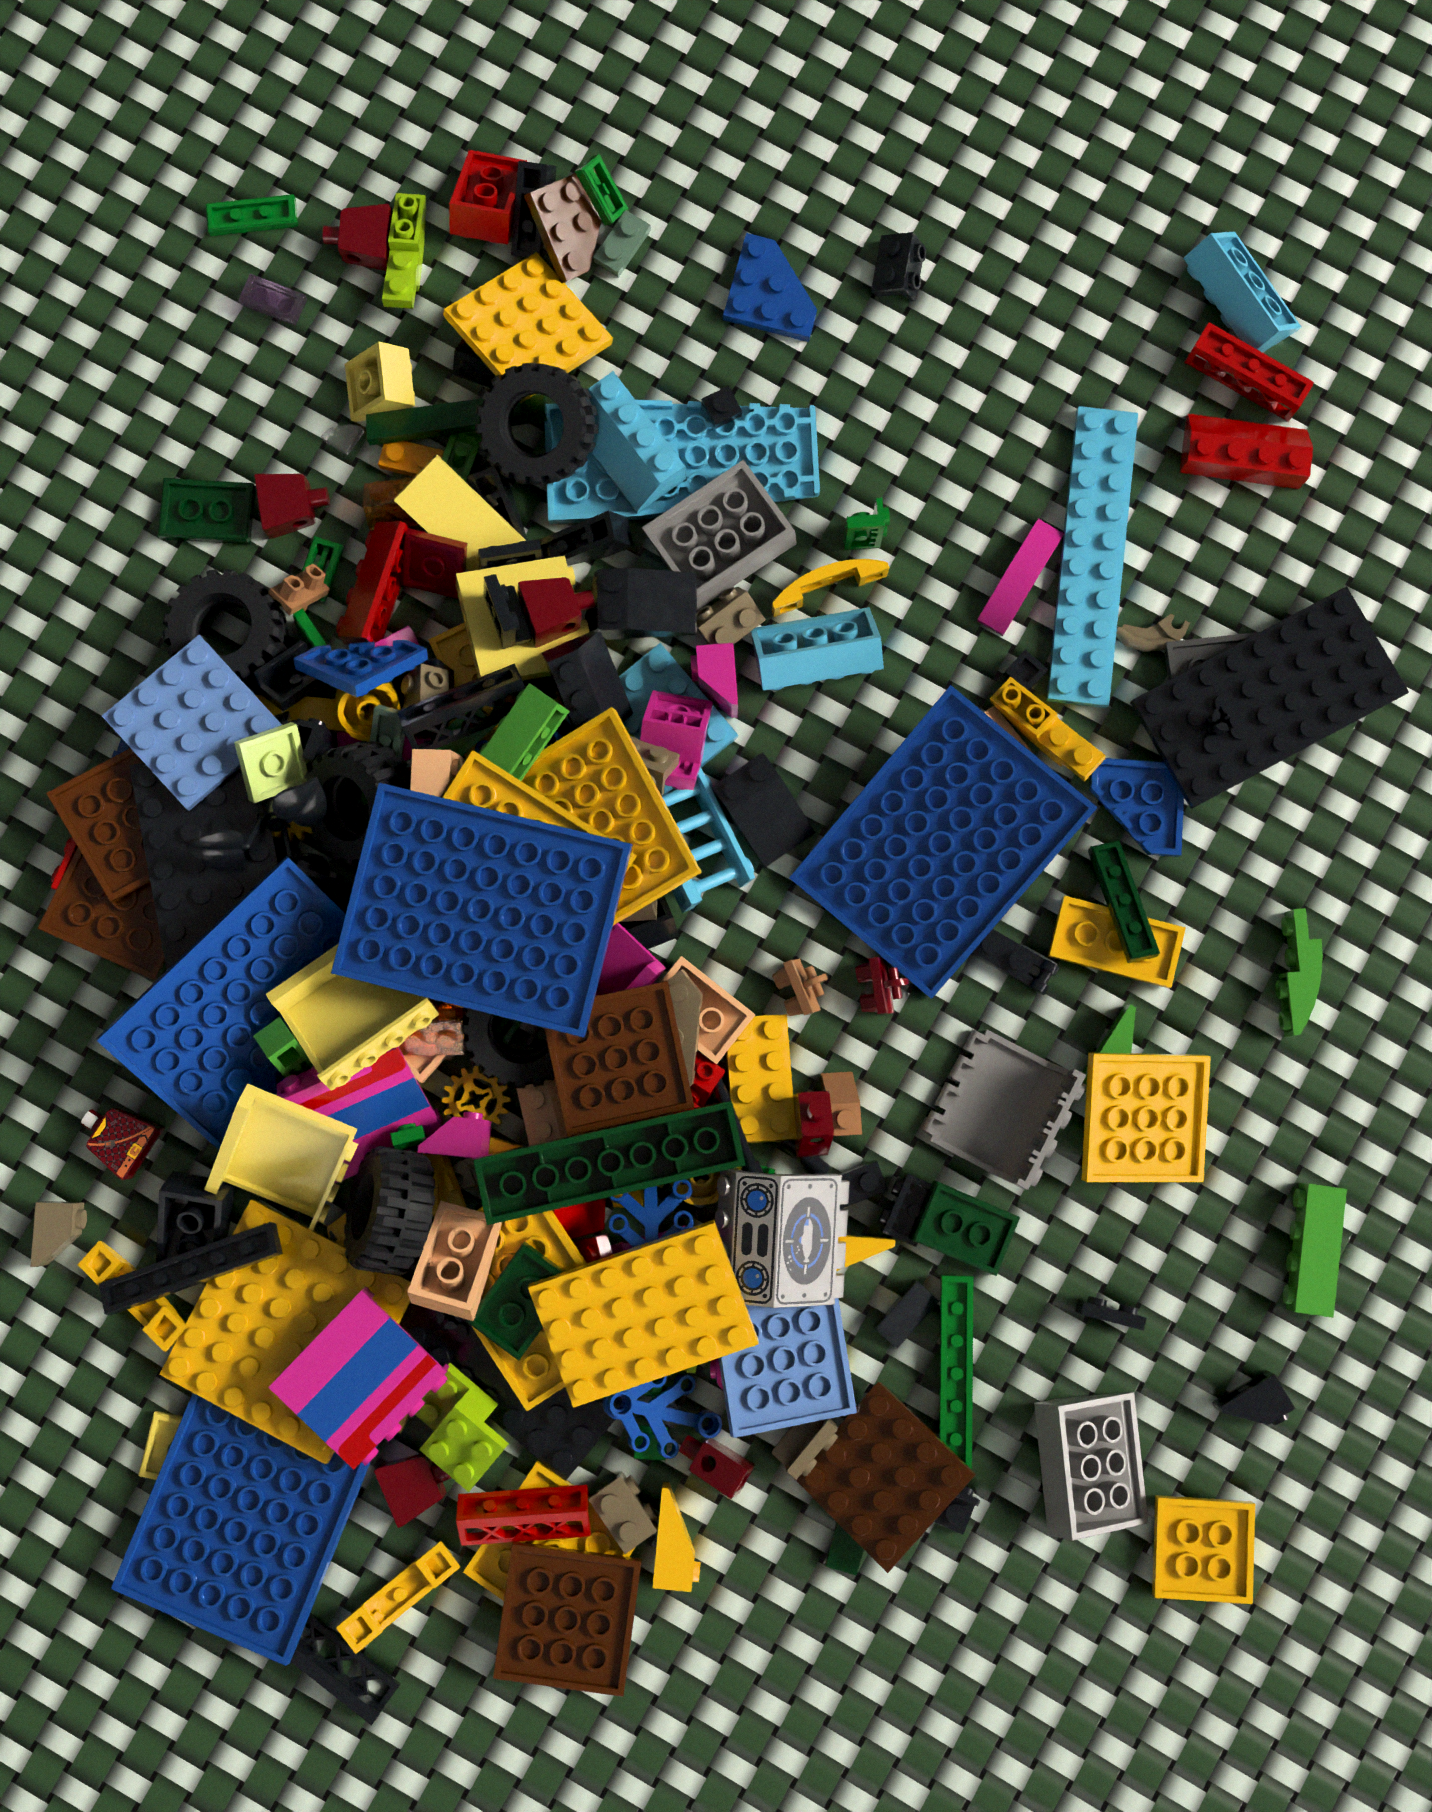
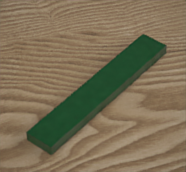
M535 394L521 404L518 403L512 415L511 426L547 421L546 396ZM484 399L366 414L367 441L371 446L475 431V424L480 422V416L475 415L477 405L482 406Z

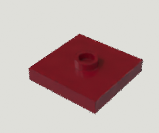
M408 528L405 533L402 585L459 599L456 590V573L465 572L468 543Z

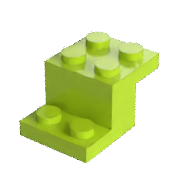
M449 1363V1368L444 1374L448 1379L436 1393L430 1389L422 1398L425 1404L415 1414L434 1430L419 1450L466 1491L470 1492L509 1443L485 1423V1420L498 1406V1403L454 1365Z

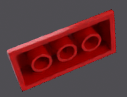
M1187 414L1179 473L1300 489L1310 478L1313 445L1308 430Z
M401 521L376 522L374 530L369 531L365 542L367 549L365 557L360 559L357 564L356 576L358 578L355 587H351L347 594L346 604L348 607L345 616H341L337 623L336 631L339 633L338 637L343 644L349 646L350 643H376L384 639L402 586L405 533L408 529L406 523Z

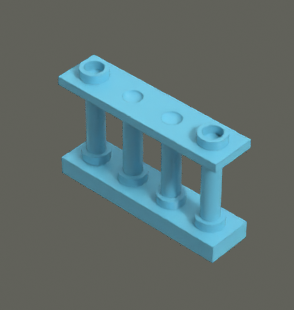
M701 767L694 791L677 789L662 795V798L668 807L695 796L702 812L676 824L681 834L708 823L716 840L690 851L696 861L722 851L729 868L698 881L690 879L673 889L672 893L682 913L697 906L702 901L701 893L732 879H736L739 887L742 888L755 878L753 865L744 856L712 791V782L707 775H704Z

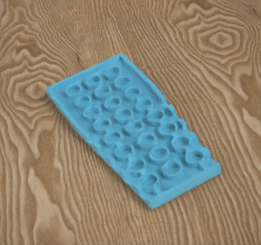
M636 400L685 465L686 479L639 513H636L594 455L589 452L586 457L588 461L583 467H578L575 470V474L569 478L561 479L559 482L547 484L549 524L580 523L608 510L627 517L628 520L657 518L742 460L746 462L774 502L818 497L820 481L815 406L793 408L790 407V404H780L779 407H761L760 403H750L749 406H740L742 409L741 417L715 429L701 402L688 401V404H672V401ZM556 403L546 404L547 421H544L546 453L558 445L563 434V416Z

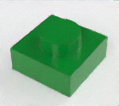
M415 1123L399 1126L397 1132L390 1133L393 1147L400 1150L417 1147L427 1139L423 1126L416 1127Z
M638 1424L640 1431L648 1435L650 1444L644 1452L634 1451V1459L666 1461V1458L657 1451L658 1441L649 1424ZM638 1436L635 1439L636 1447L642 1444V1436ZM667 1444L664 1447L665 1453H667Z

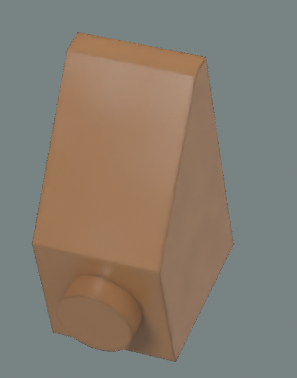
M853 1072L821 1073V1090L829 1091L834 1136L861 1135L860 1100Z

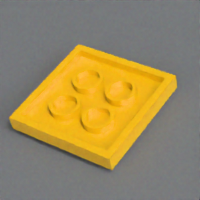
M1155 1495L1152 1595L1155 1598L1253 1604L1255 1503L1252 1501Z

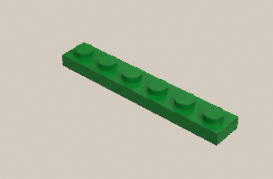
M940 1275L939 1439L972 1470L974 1276Z

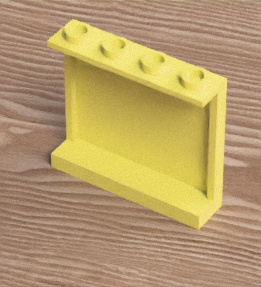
M565 555L456 573V590L478 678L512 664H515L522 681L551 676L542 652L589 633L588 623L585 619L581 620V628L541 647L535 648L532 640L503 649L484 598V577L496 574L500 585L514 586L517 596L518 582L566 577L570 580L571 585H575L574 570L572 566H567Z
M338 944L266 994L271 1004L280 1012L319 1073L317 1075L318 1078L331 1091L336 1087L345 1085L353 1075L363 1068L373 1065L380 1056L391 1048L400 1046L408 1036L418 1029L428 1026L439 1015L429 998L332 974L331 971Z
M247 1084L235 1107L204 1190L217 1194L222 1182H227L313 1217L309 1230L313 1231L317 1221L324 1223L331 1207L325 1204V1202L332 1203L340 1185L334 1182L341 1183L349 1165L343 1163V1161L351 1162L358 1143L353 1142L357 1128Z

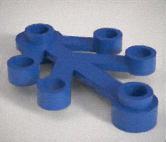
M686 1179L674 1182L673 1191L659 1206L657 1186L644 1189V1207L628 1193H624L620 1198L611 1196L610 1199L614 1203H620L645 1226V1240L629 1227L627 1218L622 1214H616L610 1218L609 1228L611 1232L621 1236L633 1248L659 1239L658 1226L682 1200L691 1197L693 1192L691 1183ZM682 1184L689 1187L688 1192L683 1195L677 1193L678 1186ZM687 1211L676 1213L673 1220L674 1225L662 1237L693 1227L694 1220L692 1215ZM680 1217H688L690 1219L689 1224L685 1227L679 1226L678 1220ZM616 1220H623L625 1222L621 1230L613 1228Z
M685 1373L679 1374L674 1380V1385L648 1402L636 1399L653 1387H662L666 1383L667 1376L659 1378L657 1382L653 1383L650 1381L603 1398L605 1413L613 1419L621 1420L629 1435L628 1445L636 1452H644L649 1447L650 1439L647 1434L640 1431L632 1413L645 1417L658 1441L657 1451L666 1459H672L678 1454L679 1445L670 1437L662 1420L694 1427L695 1431L705 1438L716 1437L722 1428L720 1416L710 1410H703L695 1414L666 1407L682 1395L691 1394L695 1390V1379ZM688 1379V1387L682 1390V1381ZM617 1397H622V1404L615 1408L614 1400ZM708 1417V1426L702 1428L701 1423L703 1419ZM638 1436H642V1444L636 1447L634 1444L635 1439ZM667 1443H672L671 1451L669 1453H665V1445Z

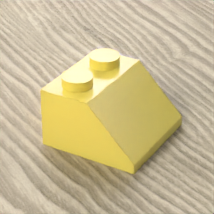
M378 341L345 363L351 421H366V414L408 409L415 406V393L413 391L411 374L412 365L408 348Z

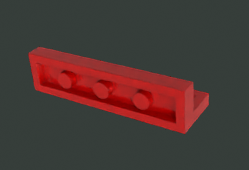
M1208 322L1184 362L1287 422L1290 421L1300 408L1315 383ZM1196 355L1202 357L1203 359L1207 360L1208 362L1202 360L1201 358L1197 357ZM1278 402L1284 404L1285 406L1289 407L1290 409L1284 407L1283 405L1279 404Z
M575 1485L458 1494L456 1524L461 1546L591 1536V1526L588 1513V1486ZM582 1520V1525L570 1526L566 1524L567 1521ZM537 1523H544L548 1526L544 1528H537L533 1525ZM510 1525L515 1527L514 1530H504L501 1528L502 1526ZM469 1528H479L483 1530L482 1532L467 1533V1529Z

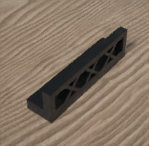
M512 664L401 709L397 713L412 749H437L498 724L512 709L511 706L503 704L506 697L518 691L521 692L525 689V686L515 664ZM486 705L493 708L490 715L481 719L474 716L479 707ZM456 717L464 720L461 727L452 731L444 728L447 721ZM425 729L434 732L431 740L419 745L413 735Z
M310 1612L307 1622L310 1624L311 1636L300 1637L291 1662L372 1726L401 1683L360 1651L355 1654L344 1638ZM316 1629L322 1634L316 1635ZM330 1639L335 1643L336 1656L324 1657L318 1653L317 1640ZM312 1641V1647L306 1642ZM341 1649L344 1650L347 1654L342 1655ZM355 1659L361 1665L362 1676L349 1677L343 1671L342 1660ZM337 1661L338 1668L331 1662ZM366 1668L373 1674L367 1675ZM380 1679L390 1687L380 1701L369 1693L368 1680ZM356 1682H363V1687Z

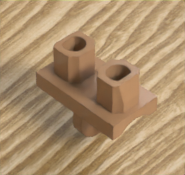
M311 564L305 567L303 572L284 578L282 583L269 590L268 595L270 594L272 599L279 601L286 613L292 615L301 609L306 611L308 605L328 595L330 588L323 582L326 576L325 573L315 564Z
M800 958L783 963L784 967L772 974V977L778 989L792 985L796 996L784 1001L788 1016L800 1014L805 1016L820 1011L821 1008L816 998L824 995L820 983L828 980L826 973L817 976L813 965L804 969Z

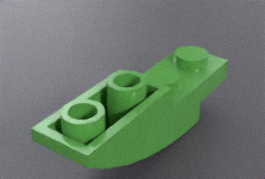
M1306 908L1292 909L1285 912V917L1281 921L1282 933L1284 936H1287L1288 944L1284 954L1287 967H1290V972L1278 975L1279 980L1276 981L1275 991L1277 998L1281 999L1282 1011L1279 1012L1278 1019L1280 1029L1284 1030L1285 1037L1297 1036L1302 1033L1315 1006L1321 981L1322 939H1309Z

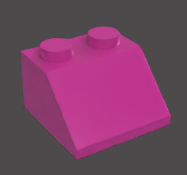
M734 644L696 645L697 655L690 656L692 682L698 681L699 689L708 699L713 701L731 718H738Z

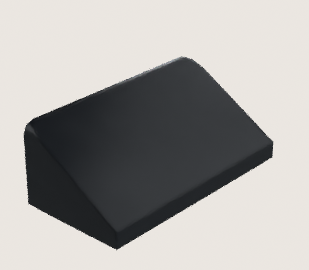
M915 1279L873 1327L898 1349L936 1306L939 1300Z

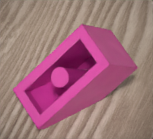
M464 1112L463 1117H452L418 1146L417 1152L464 1158L488 1155L492 1121L482 1119L483 1113Z

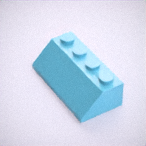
M1235 232L1210 233L1183 258L1188 265V273L1193 279L1199 281L1205 289L1204 295L1211 304L1216 305L1222 313L1220 315L1222 322L1228 328L1233 329L1241 341L1263 353L1301 328V325Z
M612 371L587 389L592 397L589 400L592 406H596L598 414L594 416L595 425H598V434H594L593 442L596 444L591 453L636 513H639L686 479V467L615 372Z
M870 607L756 627L751 631L758 674L763 691L780 690L784 687L798 684L808 685L825 679H841L844 676L858 673L869 674L875 670L884 669L881 636Z

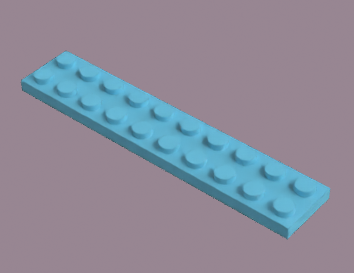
M1078 406L1076 410L1046 697L1048 702L1108 708L1110 703L1138 413L1083 406Z

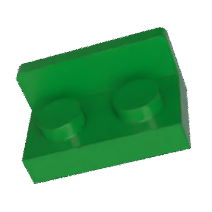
M882 497L876 498L873 515H870L868 512H857L852 516H847L843 538L844 550L881 547L882 537H887V526L890 524L889 507H883Z

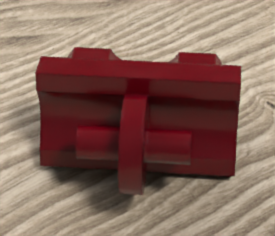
M869 958L868 963L856 966L855 971L858 983L872 982L874 993L860 995L862 1012H877V1014L894 1013L893 1000L902 998L901 987L909 985L908 978L899 979L898 968L888 969L887 961L884 958Z

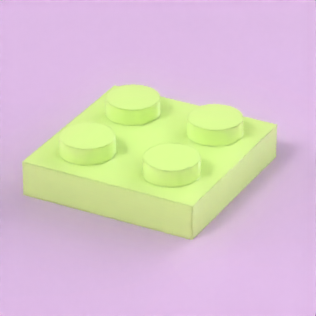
M290 722L234 742L249 801L257 803L276 796L287 788L307 782V779L304 778L307 773V766L302 758L303 749L297 724Z

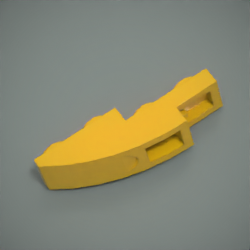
M1009 677L990 698L993 705L1027 739L1060 767L1064 765L1084 782L1105 760V754L1058 718L1057 712L1012 677Z

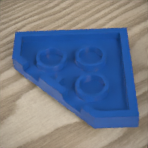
M746 233L723 313V320L809 342L817 315L815 305L776 241Z
M393 640V646L375 647L374 642L350 643L349 649L331 650L330 645L316 646L293 659L296 670L352 696L359 697L368 694L370 690L381 684L392 681L394 677L415 669L417 665L428 660L427 648L413 642Z
M1105 758L1090 775L1089 790L1147 855L1181 856L1184 796L1165 763Z

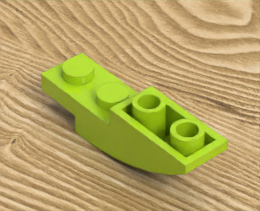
M396 193L388 238L390 252L382 294L384 307L414 308L416 291L419 292L423 263L426 195Z

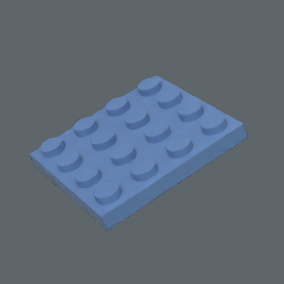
M200 635L195 637L102 715L107 723L188 811L240 768L234 744L235 741L282 725Z
M835 1298V1305L780 1308L746 1305L759 1344L718 1358L730 1437L736 1438L857 1413L838 1298Z

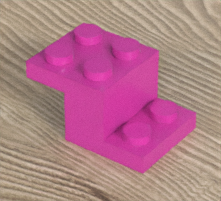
M656 690L652 691L642 720L640 740L680 754L679 764L665 780V785L672 786L678 790L688 789L694 791L703 759L707 726L712 712L713 701Z

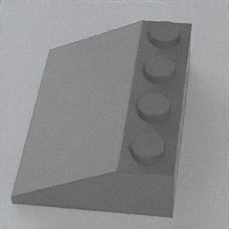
M744 460L642 527L669 571L693 572L697 574V610L797 544L795 530Z
M1134 1392L1058 1398L1034 1403L1048 1535L1074 1541L1148 1524Z

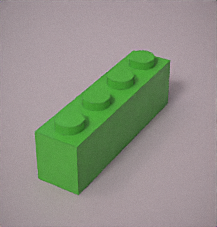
M529 683L517 695L514 706L499 721L496 732L490 741L481 747L479 754L522 781L570 711Z
M1299 1183V1189H1295L1293 1205L1296 1208V1217L1290 1225V1238L1293 1239L1292 1252L1288 1253L1286 1260L1287 1271H1290L1289 1282L1285 1284L1283 1289V1302L1286 1303L1287 1310L1334 1318L1347 1189L1309 1183Z

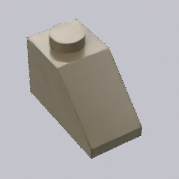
M35 1202L30 1267L49 1265L82 1234V1229L85 1228L87 1223V1211L84 1210V1202Z

